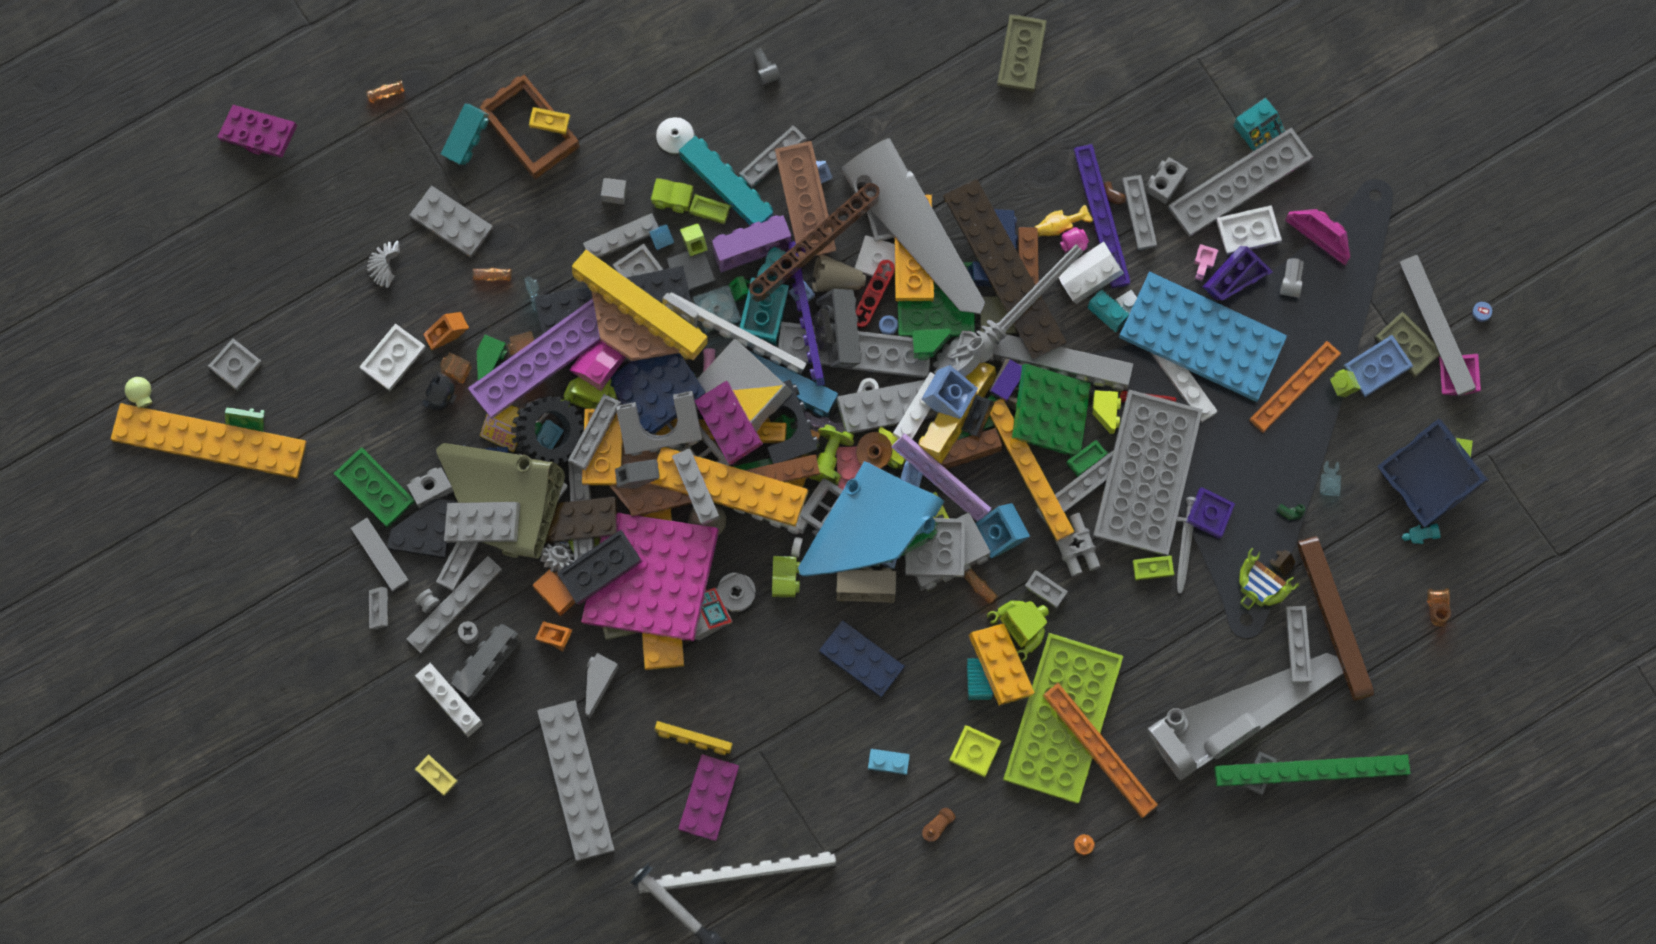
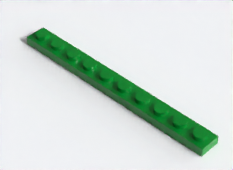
M1408 755L1214 767L1216 787L1410 775Z

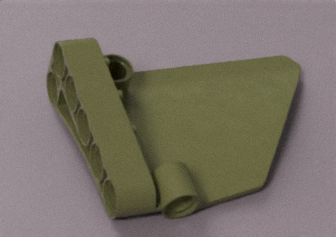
M448 443L441 444L436 449V452L458 503H520L517 542L483 543L502 550V553L509 557L518 558L520 555L539 558L564 483V471L554 462L535 460L524 455Z

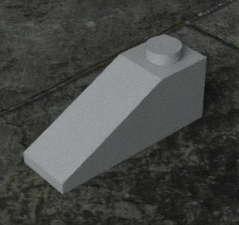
M598 653L595 658L591 657L587 664L586 716L588 718H591L619 668L617 663Z

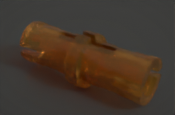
M400 80L388 85L383 84L381 85L382 87L366 91L369 103L382 98L388 99L389 96L405 92Z
M473 268V280H490V282H494V280L511 281V268Z
M972 568L964 574L963 578L974 588L973 591L979 593L989 605L997 599L998 595L986 585L987 582L985 580L982 581Z

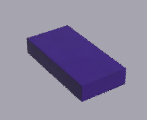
M1010 360L990 393L1007 402L1020 382L1022 366Z

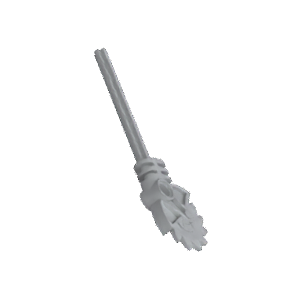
M1075 244L999 323L988 320L987 324L989 327L982 326L984 332L977 331V334L971 331H962L960 337H956L950 345L945 344L942 353H937L938 361L933 363V366L937 368L934 373L936 374L939 369L951 365L965 377L979 363L988 361L992 357L993 349L1007 336L1006 331L1083 253V250Z

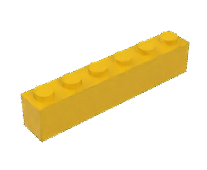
M979 363L970 374L965 376L978 389L962 418L959 419L938 412L937 418L934 422L930 423L925 436H922L919 440L918 445L937 462L942 463L961 434V429L975 396L978 395L984 398L997 377L995 366Z

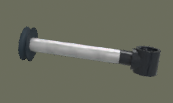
M649 863L636 873L630 883L634 887L641 883L700 940L699 944H727L715 931L710 930L708 932L648 874L653 868L649 866Z

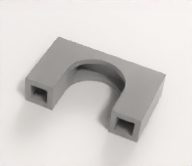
M693 391L674 394L673 399L678 421L671 432L661 436L652 435L644 430L640 423L636 402L617 406L616 411L626 454L636 456L646 450L656 452L661 450V447L676 448L681 443L687 442L689 445L698 443L702 439V433Z
M970 513L956 518L965 519L964 573L969 571L971 566L976 563L981 565L987 562L991 553ZM914 576L921 591L924 589L927 591L937 586L936 583L942 580L947 582L954 578Z

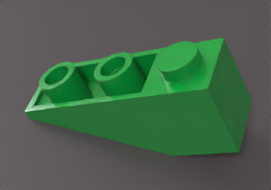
M484 335L477 349L478 381L497 368L501 360L504 361L508 354L506 343Z

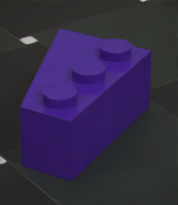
M1239 246L1206 282L1203 288L1215 300L1222 301L1273 271L1248 246Z

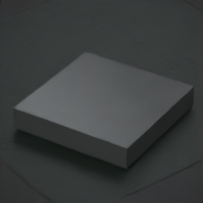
M685 252L667 259L669 268L684 266L689 291L715 282L705 252L693 256Z

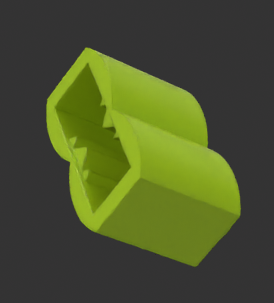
M656 178L651 202L659 209L670 207L678 213L689 211L694 191L693 186Z
M773 556L772 597H795L796 592H799L800 581H796V573L800 574L798 569L800 562H796L797 557Z

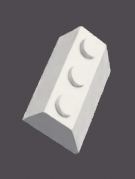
M1103 242L1076 259L1059 276V279L1072 301L1078 304L1124 273Z

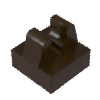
M1286 550L1283 552L1277 551L1278 559L1276 561L1271 559L1270 563L1278 574L1285 577L1296 564V561L1290 552Z

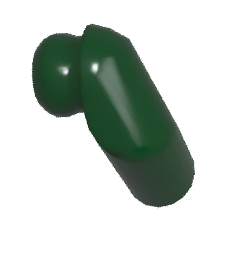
M1280 504L1276 512L1288 520H1295L1304 516L1306 508L1302 504H1298L1297 507L1289 509Z

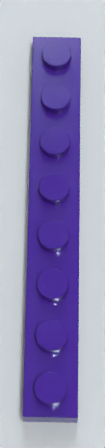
M1093 145L1076 147L1073 151L1099 245L1103 242L1106 244L1124 273L1110 282L1111 288L1130 285L1131 282Z
M795 241L788 243L789 250L796 245ZM799 269L791 276V278L796 280V283L793 284L795 295L799 294L800 300H797L796 304L798 312L802 311L803 317L800 318L801 328H806L807 334L803 335L805 346L809 345L810 351L807 352L808 362L813 363L814 367L810 369L812 380H816L817 386L825 385L802 271Z

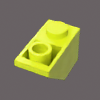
M1095 390L1092 414L1110 434H1114L1120 424V417L1116 416L1117 410H1120L1121 398H1118V392Z

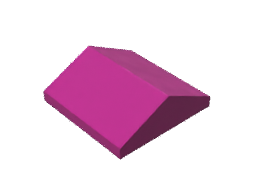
M1478 354L1462 355L1476 387L1475 390L1463 395L1480 392ZM1440 357L1442 395H1458Z

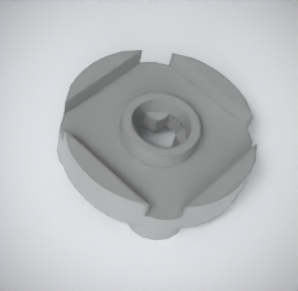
M730 573L720 580L717 590L728 611L740 612L752 605L755 600V586L748 576ZM732 589H741L740 596H732Z

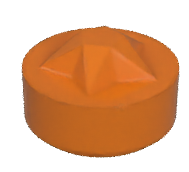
M1080 835L1074 842V848L1078 854L1088 855L1094 848V841L1088 835Z

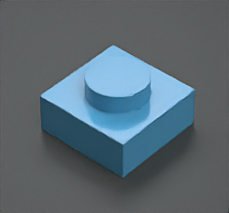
M667 225L649 232L656 250L674 243Z

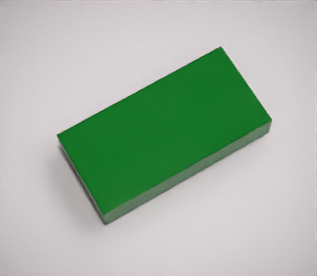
M1095 440L1070 458L1066 464L1079 477L1108 455V453Z

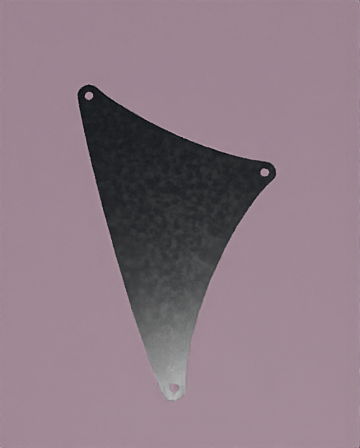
M1371 179L1364 182L1349 204L1333 220L1334 223L1341 224L1347 232L1350 258L1346 265L1342 264L1311 240L1289 258L1303 261L1302 288L1299 298L1280 295L1281 284L1286 270L1287 261L1272 270L1273 272L1269 275L1262 277L1250 287L1220 303V305L1287 335L1257 402L1189 371L1217 410V414L1199 424L1179 511L1182 517L1186 518V499L1188 497L1196 498L1201 487L1235 503L1222 538L1219 539L1194 526L1192 535L1217 586L1229 626L1237 636L1243 638H1251L1261 632L1272 605L1268 606L1265 604L1263 607H1260L1254 603L1249 610L1241 605L1240 602L1246 595L1240 591L1242 588L1239 583L1240 569L1248 558V552L1253 548L1251 555L1256 557L1260 551L1258 561L1281 579L1283 578L1271 565L1270 560L1276 561L1278 559L1277 551L1283 552L1286 550L1292 554L1305 514L1301 518L1288 520L1277 513L1276 510L1280 504L1289 509L1302 504L1307 511L1343 397L1337 396L1330 378L1334 377L1336 372L1345 369L1344 365L1355 358L1367 318L1393 201L1392 188L1383 180ZM1372 190H1379L1382 197L1379 201L1370 199L1369 193ZM1328 341L1341 355L1262 433L1249 421L1250 418ZM1130 344L1117 349L1094 353V355L1133 363L1128 389L1123 391L1133 390L1144 394L1175 397L1177 403L1187 405L1151 352ZM1088 382L1091 383L1090 392L1094 394L1095 390L1118 392V398H1120L1121 391H1116L1110 386L1099 387L1094 385L1093 382ZM1121 402L1120 410H1117L1116 417H1120V422L1124 410V402ZM1250 614L1253 618L1252 624L1249 626L1242 625L1240 622L1241 615Z

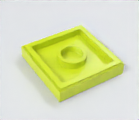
M965 725L949 761L985 777L1001 741Z

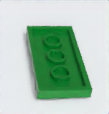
M362 447L334 472V475L386 527H389L415 502Z

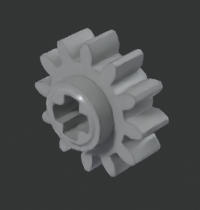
M554 543L552 547L550 544H547L546 548L542 550L540 561L545 562L544 567H549L551 572L554 570L559 572L574 562V555L570 554L571 549H566L565 545L558 546L557 543Z

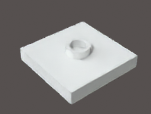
M865 235L855 268L863 271L864 275L873 277L878 264L882 260H890L895 266V244L883 240L875 242L873 237ZM889 264L882 266L883 273L882 275L877 274V276L887 280L888 278H885V274L887 271H891Z

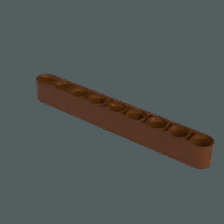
M874 183L866 184L752 281L749 287L751 299L756 302L766 299L877 204L880 196L879 187ZM868 192H874L876 195L873 197H869L866 194ZM858 203L862 207L859 209H855L852 206ZM843 215L848 218L845 221H840L838 219L840 216ZM829 227L834 230L831 233H826L824 231L826 228ZM812 240H818L820 243L817 245H812L810 242ZM804 252L806 255L803 257L796 256V253ZM790 264L792 267L790 269H783L782 265ZM775 276L777 280L771 282L768 280V277ZM756 288H761L763 292L760 294H756L753 292V290Z
M1317 536L1298 541L1299 553L1351 696L1354 701L1374 696L1369 675Z

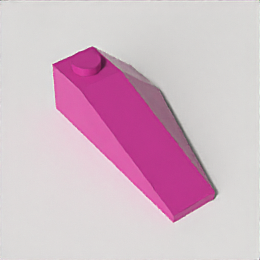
M599 341L578 357L570 371L602 391L626 357L602 341Z

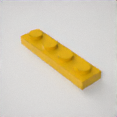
M658 721L655 726V732L662 738L669 739V737H674L683 744L691 742L700 749L706 750L708 747L715 749L714 752L720 755L731 754L733 746L730 742Z

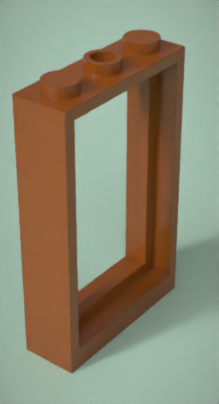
M523 75L513 79L508 87L498 90L491 99L484 100L479 108L489 114L487 118L489 119L488 123L536 180L580 146L578 139L568 128L566 134H561L566 140L533 163L502 126L492 111L523 88L540 109L554 111L528 78Z

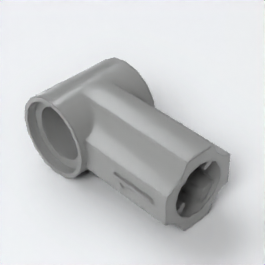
M1293 258L1287 260L1280 295L1300 297L1302 288L1301 275L1303 271V261Z

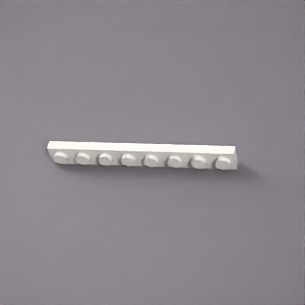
M1130 290L1117 298L1115 302L1130 314L1137 297ZM1151 353L1187 405L1203 409L1200 423L1217 414V410L1187 369Z
M670 293V295L699 312L698 320L706 328H714L720 331L719 334L725 338L731 337L736 339L744 347L748 346L756 354L769 357L773 363L785 365L792 372L801 374L806 365L804 361L678 295Z

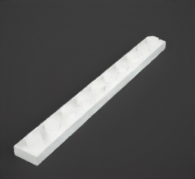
M830 852L819 853V857L813 858L810 855L799 856V860L791 861V858L779 859L778 863L762 861L757 866H752L751 863L742 864L740 868L732 869V866L720 868L721 871L713 872V869L702 870L701 874L693 875V872H685L680 877L665 875L662 876V879L655 881L666 890L836 865L835 854L830 855ZM641 883L638 884L640 893L650 892Z

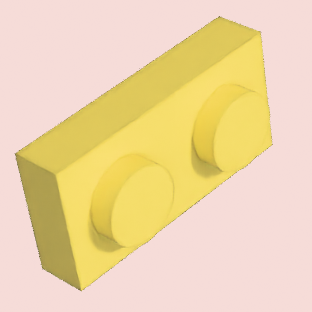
M430 755L415 768L443 796L458 782Z

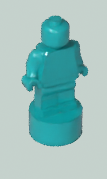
M1437 523L1430 524L1429 527L1422 529L1420 525L1411 528L1409 533H1405L1402 536L1404 541L1411 539L1412 543L1423 544V539H1439L1440 531Z

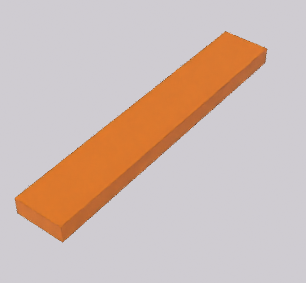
M1326 341L1249 421L1264 433L1341 353Z

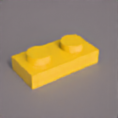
M533 107L529 127L566 134L570 115Z

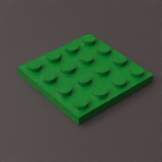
M963 262L967 271L973 262ZM935 282L934 301H898V336L912 337V331L950 328V337H960L962 331L975 333L974 313L959 311Z
M1029 364L1022 365L1012 439L1075 456L1082 449L1091 383Z

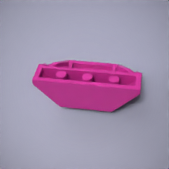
M1317 209L1288 213L1285 220L1287 223L1342 264L1346 265L1348 263L1350 252L1347 232L1341 224L1334 223L1326 213L1319 212Z

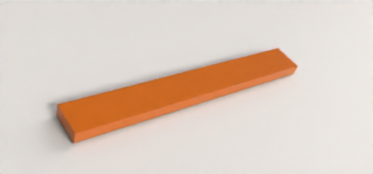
M1059 683L1042 695L1141 818L1158 805Z

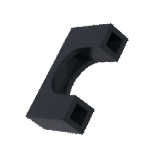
M791 379L783 383L793 393L777 410H785L791 413L797 420L798 427L790 439L767 447L772 464L818 454L817 448L820 447L817 437H813L810 431L813 430L810 419L805 418L806 408L804 403L798 400L797 395H800L796 384H792Z

